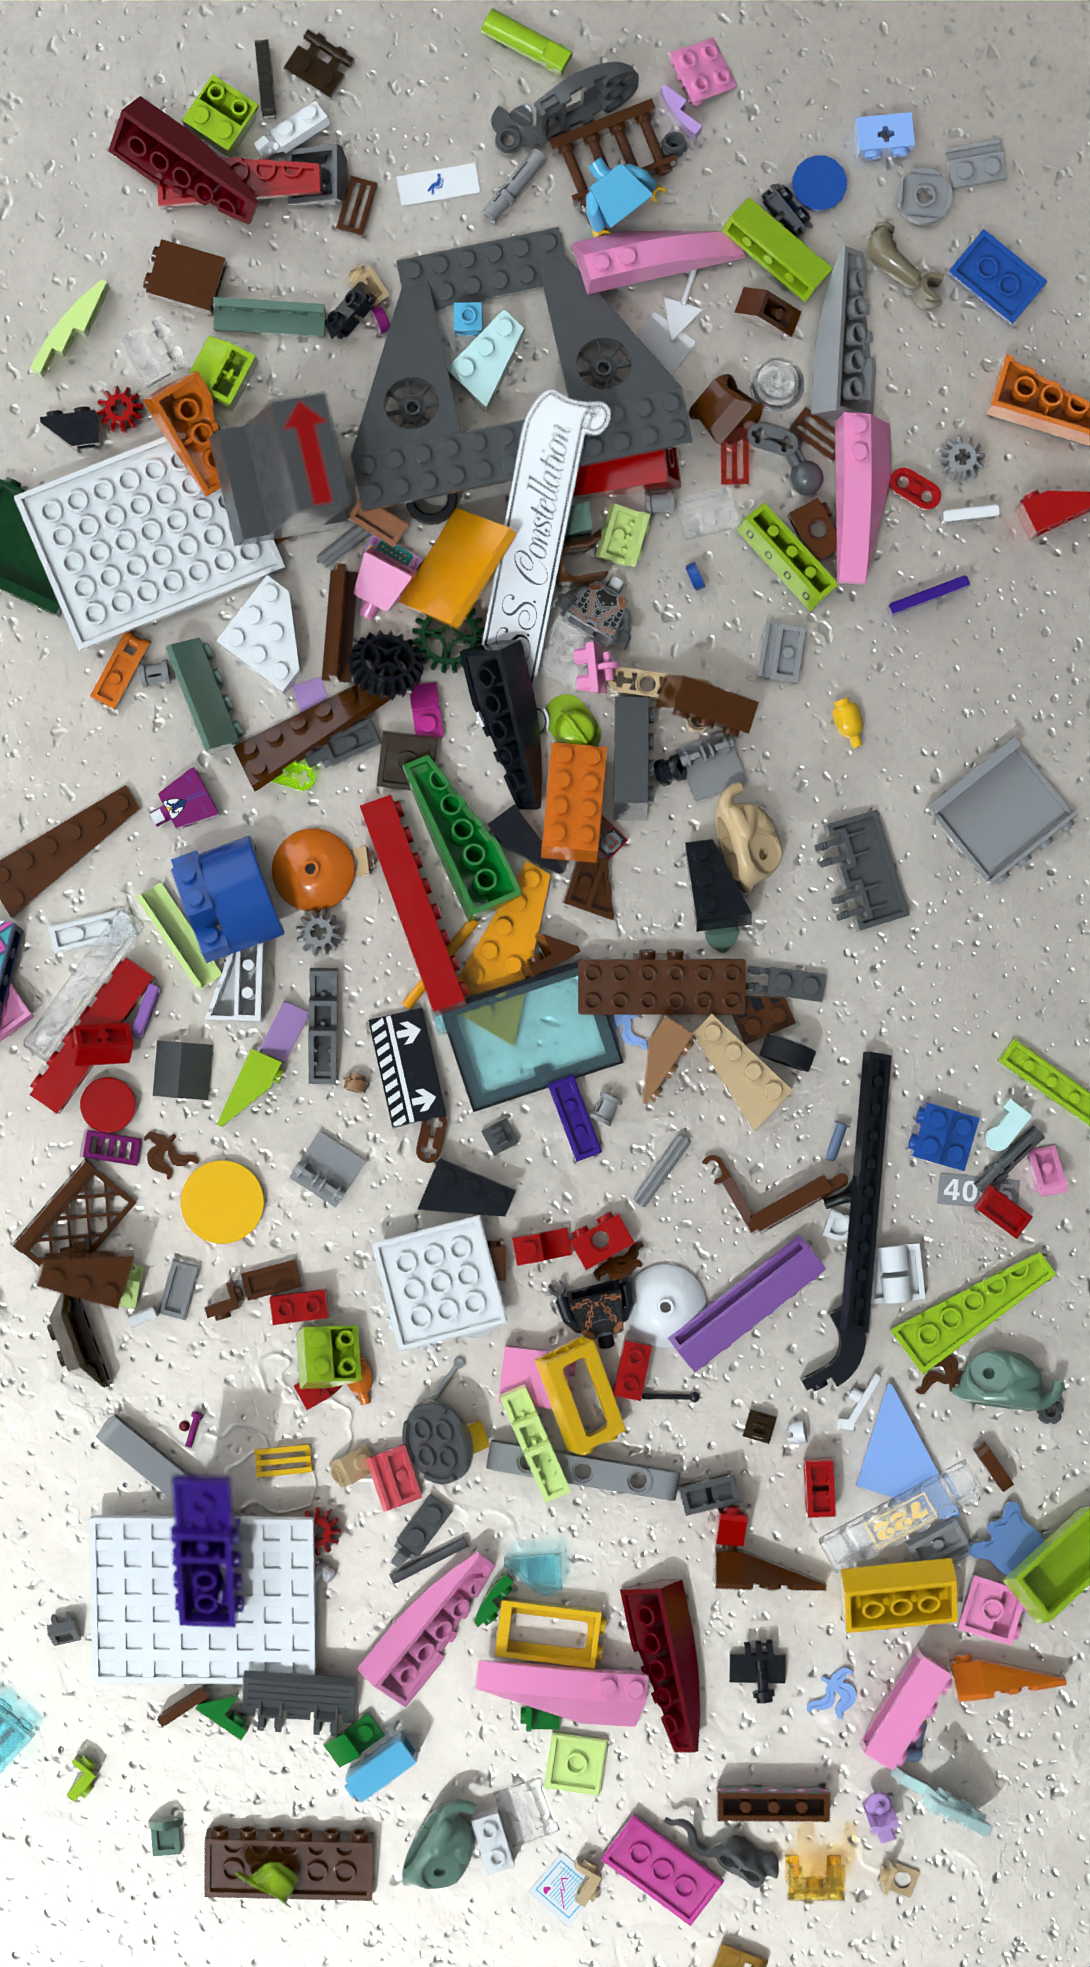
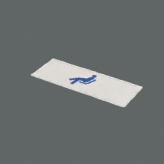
M475 163L397 176L402 206L480 193Z

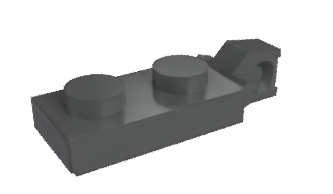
M369 718L351 726L344 732L340 731L329 737L327 744L321 748L319 745L316 746L317 751L307 755L305 760L309 768L321 763L327 768L381 745L382 742L372 719Z
M430 1494L397 1538L398 1541L394 1547L399 1551L393 1557L391 1563L400 1569L408 1557L414 1561L417 1556H420L450 1516L452 1510Z

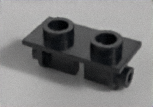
M772 184L770 187L773 192L769 189L762 194L761 197L764 200L762 203L774 217H777L782 211L784 212L785 216L778 222L782 223L795 237L799 238L803 235L802 228L805 230L813 227L809 222L811 219L810 215L803 207L800 206L798 208L792 200L794 195L787 186Z
M360 282L345 295L343 301L335 310L329 313L325 320L332 339L335 336L339 339L348 337L360 323L359 319L354 317V315L356 314L364 318L375 306L377 298L371 292L365 294Z

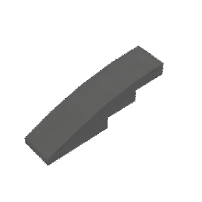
M310 968L309 1084H336L338 968Z

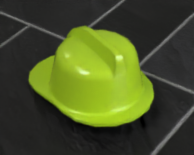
M570 694L559 695L547 704L545 710L549 716L548 730L558 743L599 745L601 729L598 722L578 697Z
M270 1862L264 1864L252 1876L235 1871V1874L247 1883L276 1897L291 1908L287 1901L294 1890L298 1877L285 1865L279 1862Z

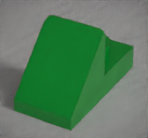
M239 1693L207 1698L196 1706L195 1709L240 1741L248 1732L249 1726L246 1725L247 1720L236 1712L232 1714L227 1712Z
M368 1711L338 1733L337 1736L323 1744V1746L340 1768L359 1758L363 1751L384 1737L385 1734Z

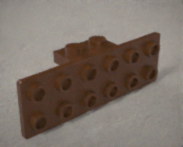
M641 949L639 953H633V959L578 960V1013L580 1015L745 1013V959H690L688 953H683L681 949H669L667 953H656V950Z

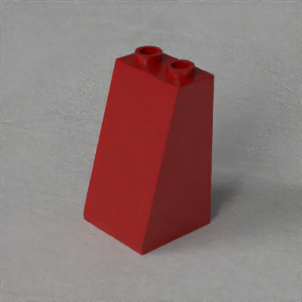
M677 447L578 467L572 497L581 500L644 491L666 490L668 488H681Z

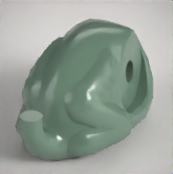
M990 1350L976 1355L969 1361L961 1375L959 1385L953 1387L951 1391L958 1399L973 1404L1037 1411L1048 1409L1059 1400L1064 1389V1382L1053 1381L1052 1389L1049 1393H1045L1043 1391L1041 1372L1033 1361L1023 1354L1016 1352Z
M455 1800L440 1804L431 1812L416 1834L404 1860L402 1868V1884L404 1886L415 1885L424 1889H439L458 1882L466 1871L475 1850V1836L467 1820L463 1816L458 1815V1813L465 1812L472 1815L476 1808L475 1803L466 1800Z

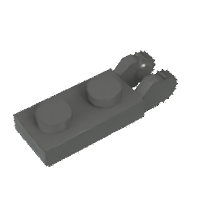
M748 966V972L755 975H769L768 986L754 982L746 983L747 990L767 992V995L822 1002L825 974L770 967L769 969Z

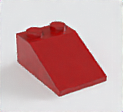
M1035 490L1025 495L1024 499L1019 501L1020 505L1015 510L1028 539L1031 540L1089 513L1090 491L1047 490L1040 494L1039 490Z

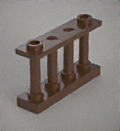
M652 98L549 139V148L552 156L559 154L564 157L578 192L571 196L573 207L580 205L581 208L586 207V196L589 193L573 153L575 147L582 144L589 146L594 160L601 157L609 167L599 141L601 140L600 137L611 134V136H615L625 163L639 167L625 134L626 127L636 123L637 126L641 127L655 162L642 168L647 170L651 176L657 174L658 177L673 171L672 168L676 166L675 155L667 158L664 157L650 122L652 116H655L656 111Z

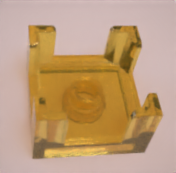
M785 1855V1891L788 1900L845 1901V1865L842 1864L841 1855L827 1856V1877H802V1867L799 1865L798 1855Z

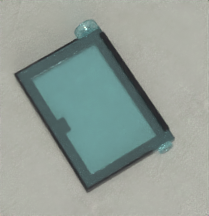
M578 961L541 972L534 977H526L465 997L467 1006L436 1017L431 1009L439 1036L448 1034L473 1112L548 1088L547 1083L571 1074L576 1079L624 1063L609 1016L580 1015L578 1013Z

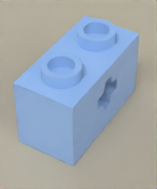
M912 112L856 117L854 127L857 157L864 156L865 160L879 159L884 154H892V157H904L913 151L915 140ZM881 133H886V137H890L888 142H884V139L880 137Z

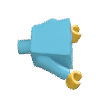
M601 157L588 166V169L597 179L596 182L588 187L589 193L586 196L587 217L592 227V236L596 238L600 237L603 233H606V235L611 234L607 227H613L649 198L657 203L658 200L655 198L656 192L660 190L665 194L666 189L660 186L650 173L643 168L630 163L625 165L620 163L610 170Z

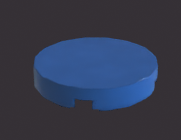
M815 155L805 159L797 166L792 178V189L795 199L804 208L813 212L833 209L842 201L847 189V177L843 167L836 160L828 156Z

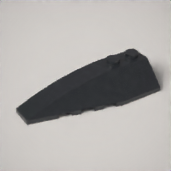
M501 640L463 649L459 652L472 705L475 712L480 711L485 722V726L482 728L486 737L491 736L497 750L493 754L497 763L500 762L506 771L504 779L518 810H538L541 808L542 795L540 730L534 691L522 641Z

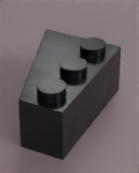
M714 840L686 842L685 856L696 932L752 925V912Z
M439 1158L417 1210L505 1217L516 1190Z

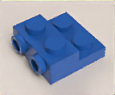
M925 1102L924 1107L919 1106L915 1119V1122L919 1123L917 1133H912L909 1139L907 1149L911 1150L910 1156L965 1171L980 1118Z

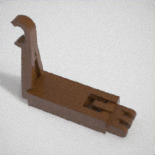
M710 1155L702 1161L703 1165H708L710 1162L718 1164L722 1171V1176L715 1179L714 1185L723 1184L751 1235L760 1232V1234L767 1232L848 1184V1176L845 1173H840L830 1180H827L823 1174L753 1214L722 1159L716 1155Z

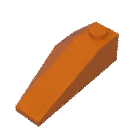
M195 371L163 386L142 400L205 497L221 488L209 440L219 428L214 417L212 395L199 372Z
M971 1653L957 1654L955 1659L949 1660V1668L952 1674L951 1680H953L952 1693L958 1702L995 1698V1692L997 1691L1009 1695L1019 1694L1022 1691V1687H1028V1690L1036 1691L1067 1685L1066 1679L1062 1675L985 1658L972 1657Z

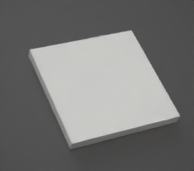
M480 1215L371 1243L399 1352L508 1324Z

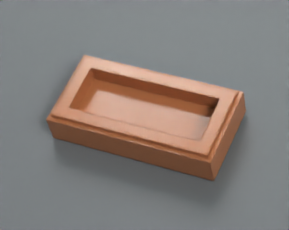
M360 498L347 517L393 548L396 547L409 526L408 523L385 508L362 512Z

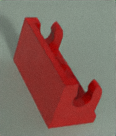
M129 1023L74 1025L72 1048H75L74 1066L130 1063L134 1044Z

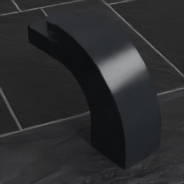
M842 1305L828 1312L838 1333L839 1343L837 1352L826 1365L800 1378L807 1391L811 1388L813 1392L822 1389L828 1385L826 1380L830 1378L836 1387L840 1386L853 1375L863 1358L866 1346V1333L840 1330Z

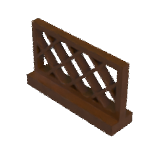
M337 563V570L330 571L322 681L350 683V664L348 662L353 648L357 596L353 592L359 573L348 571L346 564Z
M84 1158L13 1241V1247L20 1253L25 1254L39 1267L43 1257H37L30 1251L37 1242L49 1241L50 1253H53L52 1241L69 1239V1246H72V1239L74 1237L84 1236V1238H89V1249L86 1253L95 1252L137 1201L99 1171L88 1159ZM94 1175L104 1182L105 1193L88 1194L87 1183ZM107 1185L115 1192H107ZM84 1188L85 1195H78ZM109 1196H121L128 1202L121 1211L109 1212ZM105 1197L106 1212L89 1214L88 1198ZM76 1199H85L86 1214L70 1215L69 1204ZM66 1209L67 1216H60ZM117 1215L110 1223V1216ZM107 1216V1228L103 1232L91 1233L90 1218ZM87 1218L88 1233L71 1235L70 1220ZM67 1220L68 1235L52 1237L51 1225L55 1221ZM48 1230L49 1237H42L44 1233ZM91 1237H98L96 1241L92 1244Z

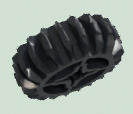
M379 630L377 636L369 632L366 638L361 637L358 644H354L349 656V673L353 676L354 684H360L361 692L369 690L370 697L374 694L379 695L380 700L385 696H389L393 701L396 694L403 698L406 692L412 693L415 686H418L420 683L421 675H423L424 671L423 655L417 654L419 646H412V639L403 640L402 633L399 636H394L392 630L388 634H383ZM366 660L371 663L370 666L372 667V669H370L365 662ZM401 661L405 664L407 670L402 668Z

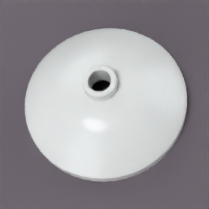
M659 1264L648 1267L638 1273L631 1281L633 1283L635 1305L629 1320L626 1322L631 1331L641 1341L655 1347H674L668 1338L707 1308L704 1290L699 1281L684 1268L671 1264ZM663 1302L670 1303L671 1309L668 1312L661 1311L660 1305Z

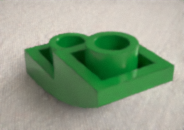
M508 1571L497 1579L483 1598L474 1621L477 1627L482 1623L488 1626L499 1616L496 1612L499 1610L500 1605L495 1601V1598L498 1596L501 1600L513 1590L510 1585L514 1583V1579Z

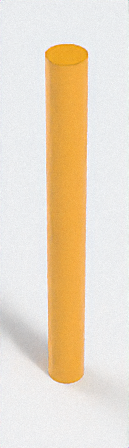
M467 920L451 940V944L447 945L446 948L449 956L454 955L478 926L479 923L476 920L470 922ZM422 979L418 981L402 1001V1004L409 1010L425 992Z

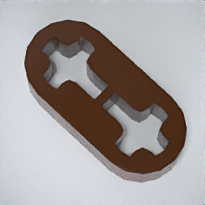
M446 1117L439 1118V1121L443 1122V1126L436 1129L435 1136L430 1135L431 1126L427 1125V1121L422 1122L416 1147V1154L421 1161L432 1163L440 1157L447 1129ZM432 1138L434 1139L432 1147L437 1150L436 1155H431L430 1159L424 1158L425 1153L421 1152V1147H426L428 1139Z
M985 1441L973 1448V1451L1002 1492H1005L1014 1485Z

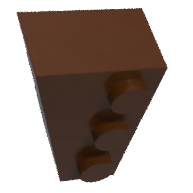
M665 675L655 707L672 712L673 716L688 720V718L697 720L698 725L713 729L714 726L723 728L722 733L738 737L739 734H749L759 702L684 675Z
M134 1250L44 1253L36 1278V1285L118 1309L135 1257Z

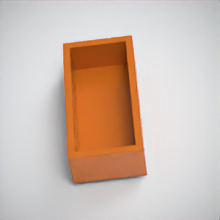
M551 743L541 858L597 863L607 747Z

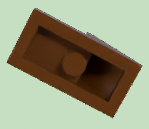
M545 934L535 935L542 952L527 959L528 964L521 967L525 978L534 977L581 952L580 948Z

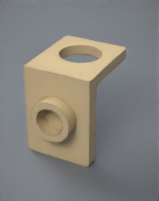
M366 845L360 846L361 848L350 849L352 856L358 860V867L355 870L354 877L371 875L370 868H375L373 851L368 852Z
M889 1859L886 1867L882 1866L877 1882H879L882 1893L886 1895L891 1890L910 1898L920 1871ZM899 1872L908 1873L910 1875L908 1886L898 1887L894 1883L895 1875Z

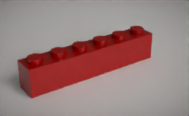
M125 958L124 961L119 959L110 971L113 976L108 984L103 982L99 986V990L94 994L97 998L91 1007L87 1005L79 1015L78 1019L81 1020L79 1025L124 1023L145 994L149 983L152 984L156 977L129 958ZM70 1028L64 1036L62 1042L65 1045L58 1053L55 1050L46 1062L49 1068L44 1075L39 1073L30 1085L33 1089L30 1096L56 1114H61L94 1067V1065L74 1066L75 1048H72L73 1028Z

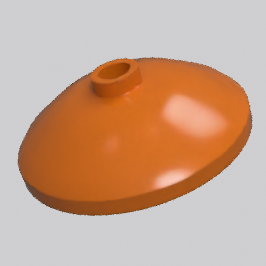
M311 828L293 833L280 844L273 858L272 878L275 888L287 903L300 910L309 912L314 910L317 912L321 911V909L327 910L332 908L345 898L354 881L355 864L351 851L342 839L323 829ZM309 864L316 866L315 873H307L306 868Z

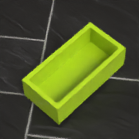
M1090 1506L1079 1508L1003 1579V1582L1037 1624L1051 1622L1090 1585Z

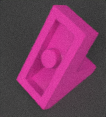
M437 683L418 684L410 693L415 734L438 738L444 737Z

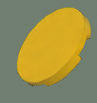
M226 1160L209 1162L196 1169L185 1182L180 1199L182 1216L190 1230L205 1241L216 1244H228L239 1241L249 1235L261 1220L264 1209L262 1186L257 1177L248 1168L239 1163Z

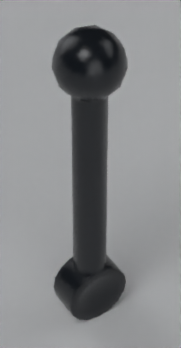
M691 1392L690 1394L642 1393L641 1399L690 1400L695 1403L699 1401L700 1395L697 1392Z

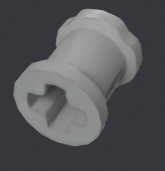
M668 488L666 492L651 494L649 491H644L646 512L650 513V516L652 513L664 511L675 513L672 488Z
M167 659L162 660V663L145 666L144 663L139 664L143 688H147L149 684L160 682L171 684Z
M600 1091L599 1095L601 1098L594 1112H591L589 1116L611 1126V1119L617 1107L621 1106L623 1101Z

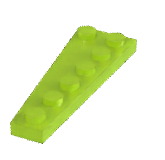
M1038 1251L899 1323L889 1330L920 1372L925 1374L1054 1277L1056 1273Z

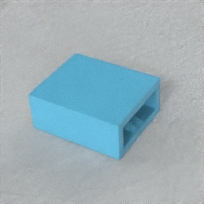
M399 1732L348 1769L345 1778L347 1784L344 1785L347 1792L353 1799L358 1797L361 1803L415 1765L418 1752L404 1732Z

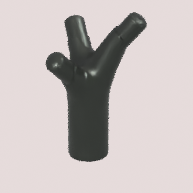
M852 1180L848 1187L839 1194L823 1199L826 1209L851 1202Z

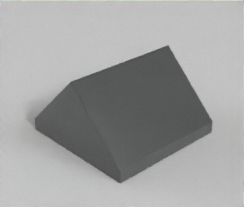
M157 1040L153 1096L208 1100L213 1045Z

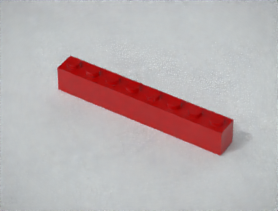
M390 794L360 805L435 1017L467 1006L465 997H468L469 993L464 980L458 982L455 972L459 971L460 968L455 954L451 956L448 954L446 946L451 943L446 929H439L437 920L442 918L437 904H431L428 894L432 893L427 877L422 879L418 869L422 868L423 865L418 851L412 853L409 843L414 842L409 826L403 828L400 818L405 815L400 801L394 802Z

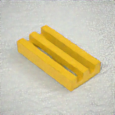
M310 1444L254 1449L257 1478L313 1472ZM305 1451V1456L261 1459V1455ZM306 1462V1466L262 1470V1466Z

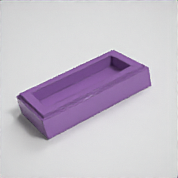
M149 983L131 1030L132 1037L137 1039L144 1037L162 990L161 987Z

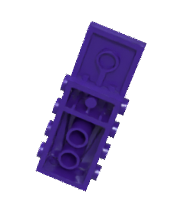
M173 1475L172 1489L175 1525L171 1526L170 1542L174 1543L172 1565L176 1566V1571H174L173 1587L177 1588L175 1610L179 1612V1626L236 1628L238 1613H243L244 1596L239 1595V1590H242L243 1573H238V1567H241L242 1552L237 1550V1545L240 1544L241 1518L233 1516L231 1476Z

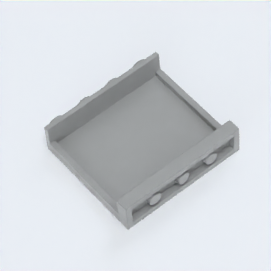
M1015 736L926 807L927 811L987 885H991L993 882L997 886L1010 876L1008 870L1014 865L1020 868L1032 859L1029 853L1037 847L1040 851L1054 841L1051 836L1058 830L1062 833L1075 824L1073 818L1078 815L1076 811L1072 812L1021 749V743Z

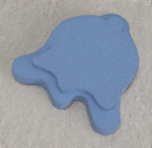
M1008 1501L1003 1507L1002 1517L989 1522L986 1526L991 1538L988 1541L973 1542L969 1546L968 1551L969 1555L974 1558L989 1560L998 1571L1007 1576L1044 1540L1041 1534L1023 1519L1019 1504L1015 1501Z

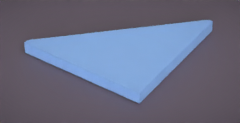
M887 1383L856 1486L906 1502L911 1500L909 1503L919 1502L922 1507L932 1509L924 1494L915 1498L925 1493L935 1511L959 1518L960 1513L893 1385Z

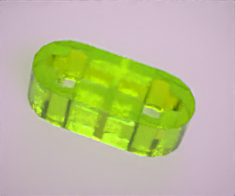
M293 762L283 769L288 771L287 776L281 774L271 781L275 784L305 792L313 788L316 777L309 767ZM303 771H306L307 777L311 781L310 783H304L303 786H299V781L291 778L292 773L302 775Z

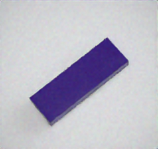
M967 576L958 577L890 603L887 606L888 614L890 617L967 589L971 584Z
M571 1074L547 1083L576 1162L602 1153L574 1075Z

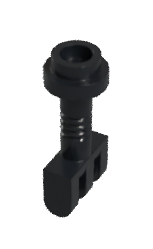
M772 1639L766 1640L767 1651H762L761 1640L755 1641L756 1652L752 1653L750 1642H744L746 1663L755 1662L758 1690L752 1692L753 1698H756V1703L758 1704L773 1702L775 1690L769 1689L766 1660H774Z

